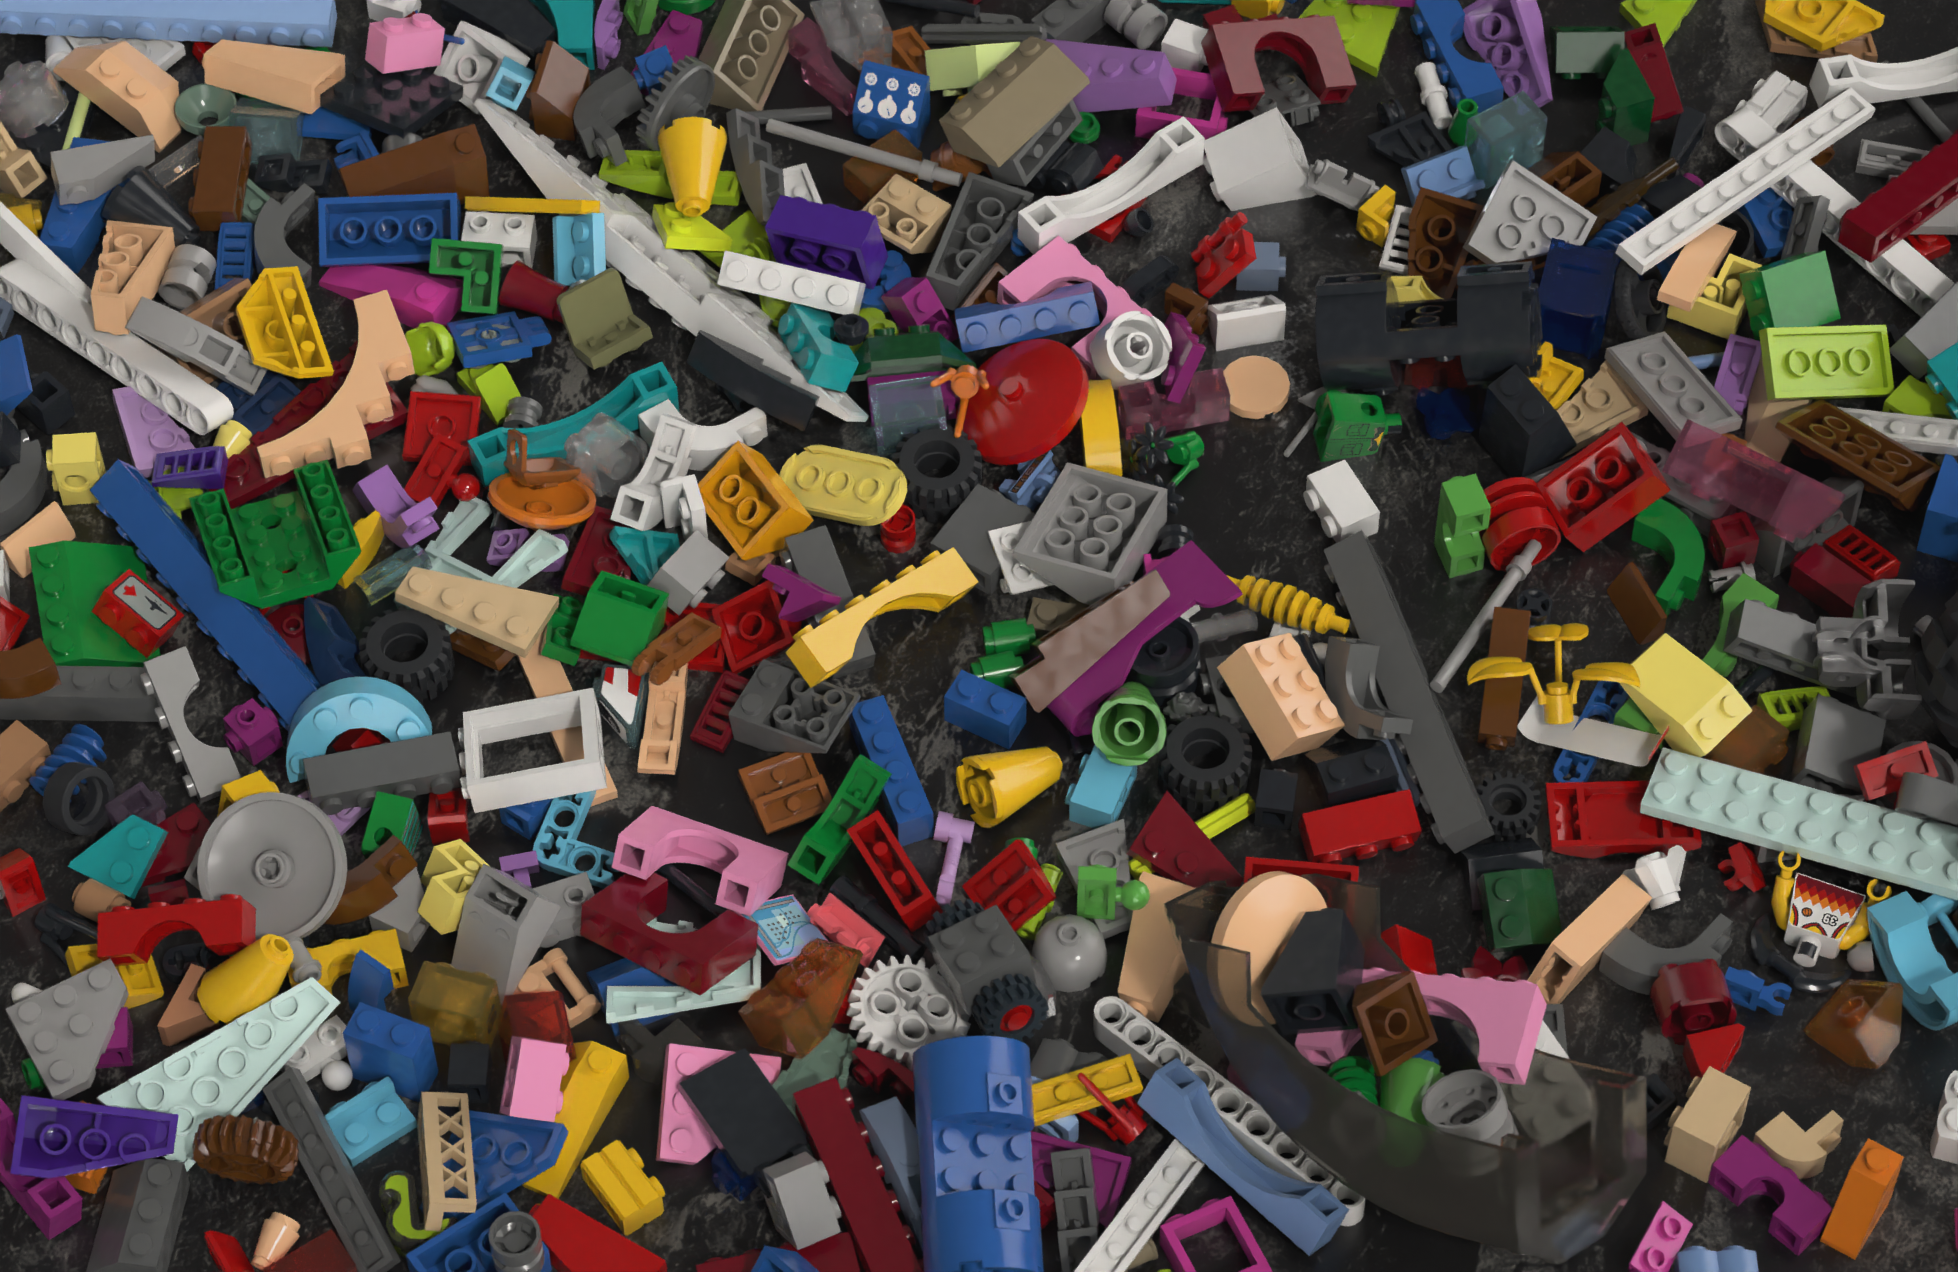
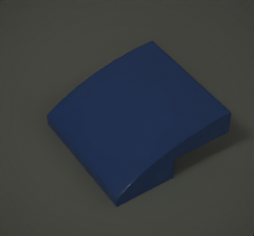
M267 370L257 391L252 396L225 381L215 388L223 393L231 402L234 411L231 420L244 425L252 433V437L258 431H265L273 423V417L302 392L284 375L279 373L275 375L271 370Z

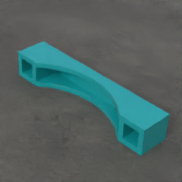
M659 362L630 374L604 398L567 418L530 428L499 427L468 440L471 465L484 488L490 486V483L498 476L509 473V470L504 465V461H507L509 429H516L526 435L527 459L541 457L568 458L639 429L638 414L667 399L671 401L679 412L677 386L663 362ZM516 441V444H515V452H516V456H517V458H518V456H519V447H518V443H517V441Z

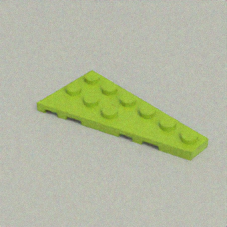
M1313 0L1299 18H1306L1310 15L1334 16L1350 64L1377 77L1380 63L1385 54L1388 39L1400 7L1347 3V0Z

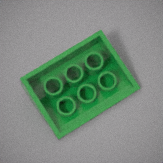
M65 540L29 547L43 642L56 666L144 667V662L161 656L160 648H158L146 658L92 612L103 591L128 569L132 570L148 584L145 562L136 554L138 547Z

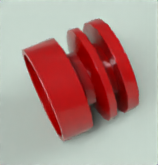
M1526 477L1508 478L1496 482L1483 490L1491 506L1488 529L1479 531V535L1486 549L1485 553L1490 564L1496 570L1507 572L1506 567L1512 558L1520 555L1531 539L1539 541L1542 545L1541 550L1531 563L1532 566L1545 560L1556 550L1561 540V533L1552 514L1547 510V503L1542 497L1538 484L1533 479Z

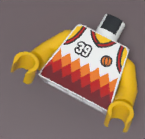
M1784 850L1779 853L1777 863L1781 868V874L1776 875L1771 906L1777 925L1785 930L1784 942L1797 947L1793 956L1796 963L1804 967H1813L1816 964L1818 955L1834 959L1841 949L1848 950L1855 943L1861 942L1869 936L1867 908L1890 898L1892 891L1889 885L1883 896L1875 897L1873 888L1877 884L1878 879L1870 881L1867 886V894L1870 898L1868 902H1865V895L1797 873L1794 879L1792 872L1801 863L1799 853L1797 852L1796 863L1793 867H1786L1782 863Z

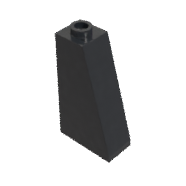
M440 0L442 18L457 27L460 21H465L508 41L530 58L527 67L534 71L537 54L543 53L547 40L557 43L555 28L528 0Z

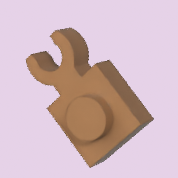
M783 549L746 561L741 559L737 552L734 551L725 564V570L755 586L763 578L762 575L767 564L775 565L776 557L780 556V552H783Z

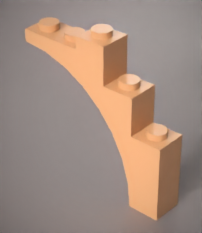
M387 290L353 299L358 322V346L353 366L339 391L327 406L313 418L287 435L257 447L265 478L284 475L295 468L309 463L334 458L338 469L348 465H357L362 461L372 459L368 436L363 425L377 423L393 416L386 382L401 380L406 376L415 374L412 353Z

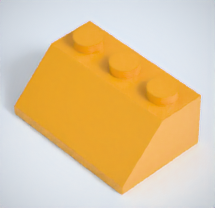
M737 441L698 483L705 512L740 558L745 561L783 549L786 537L804 532L814 521L764 455L740 441Z

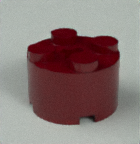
M1704 959L1699 962L1683 965L1667 964L1658 970V978L1651 987L1650 997L1662 1034L1666 1039L1669 1036L1673 1038L1675 1044L1684 1046L1686 1036L1689 1034L1734 1024L1737 1011L1724 973L1714 959Z

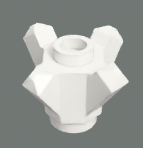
M1676 845L1668 850L1667 856L1663 852H1655L1638 858L1635 868L1624 870L1623 874L1652 897L1649 902L1652 910L1680 901L1678 891L1681 890L1679 883L1686 851L1681 846Z

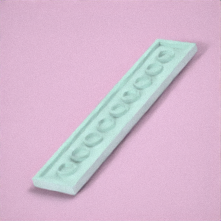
M1663 747L1641 802L1640 813L1781 852L1784 850V853L1795 856L1798 852L1800 857L1958 900V827L1933 820L1926 821L1913 818L1896 810Z

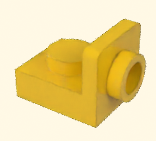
M1384 185L1359 208L1356 230L1366 240L1373 241L1380 247H1383L1386 243L1389 232L1388 222L1393 217L1395 211L1396 192L1387 185Z

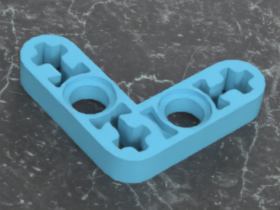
M596 790L576 794L575 799L580 806L572 802L574 794L553 798L533 846V851L536 850L540 867L566 877H571L584 873L576 869L575 863L577 859L582 855H591L596 860L595 865L592 869L585 872H587L591 885L602 889L606 888L615 879L611 872L603 870L604 860L606 861L605 864L608 870L619 872V870L611 868L615 853L577 841V837L596 795ZM565 810L573 812L575 820L571 825L567 827L556 825L555 818L558 813ZM552 831L559 836L556 841V848L559 854H552L549 859H546L543 850H550L555 841L553 834L550 833Z

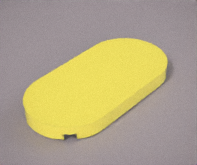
M811 445L803 448L804 452H801L799 455L795 453L788 458L779 473V476L810 515L860 526H874L890 519L902 506L907 493L905 475L893 461L884 457L826 445Z

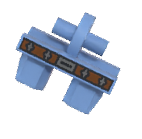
M1052 450L1035 459L1019 463L1017 469L1020 478L1017 481L1005 479L999 487V492L1006 499L1018 505L1027 506L1034 511L1038 504L1045 500L1061 473L1052 461Z

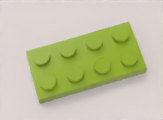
M1886 325L1780 327L1759 330L1767 401L1888 397L1894 391Z

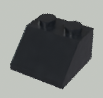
M1355 738L1302 753L1303 762L1323 809L1397 792L1399 773L1387 745L1381 740Z

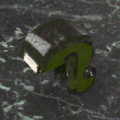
M397 1170L392 1171L382 1179L379 1186V1197L382 1210L387 1214L386 1229L392 1245L400 1256L406 1258V1254L458 1222L455 1218L443 1219L441 1231H425L424 1223L420 1224L418 1191L415 1188V1177L408 1172Z

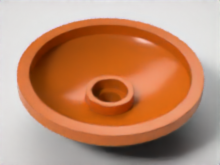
M509 472L495 478L490 483L488 492L491 504L499 513L513 522L535 531L538 529L552 531L577 525L589 518L594 513L596 506V496L593 491L575 479L570 482L560 483L558 487L537 488L534 485L526 487Z

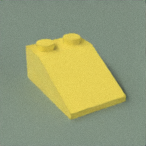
M1666 633L1662 634L1631 663L1640 679V688L1626 683H1619L1661 735H1663L1669 725V731L1664 739L1673 750L1697 757H1702L1709 753L1753 711L1726 678Z

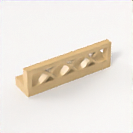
M421 1092L417 1115L425 1231H441L444 1212H476L477 1201L468 1093ZM438 1106L459 1107V1112L450 1118L441 1112ZM450 1130L461 1140L451 1145L441 1136ZM452 1158L461 1164L463 1168L453 1173L442 1164ZM454 1186L466 1195V1199L445 1198V1192Z

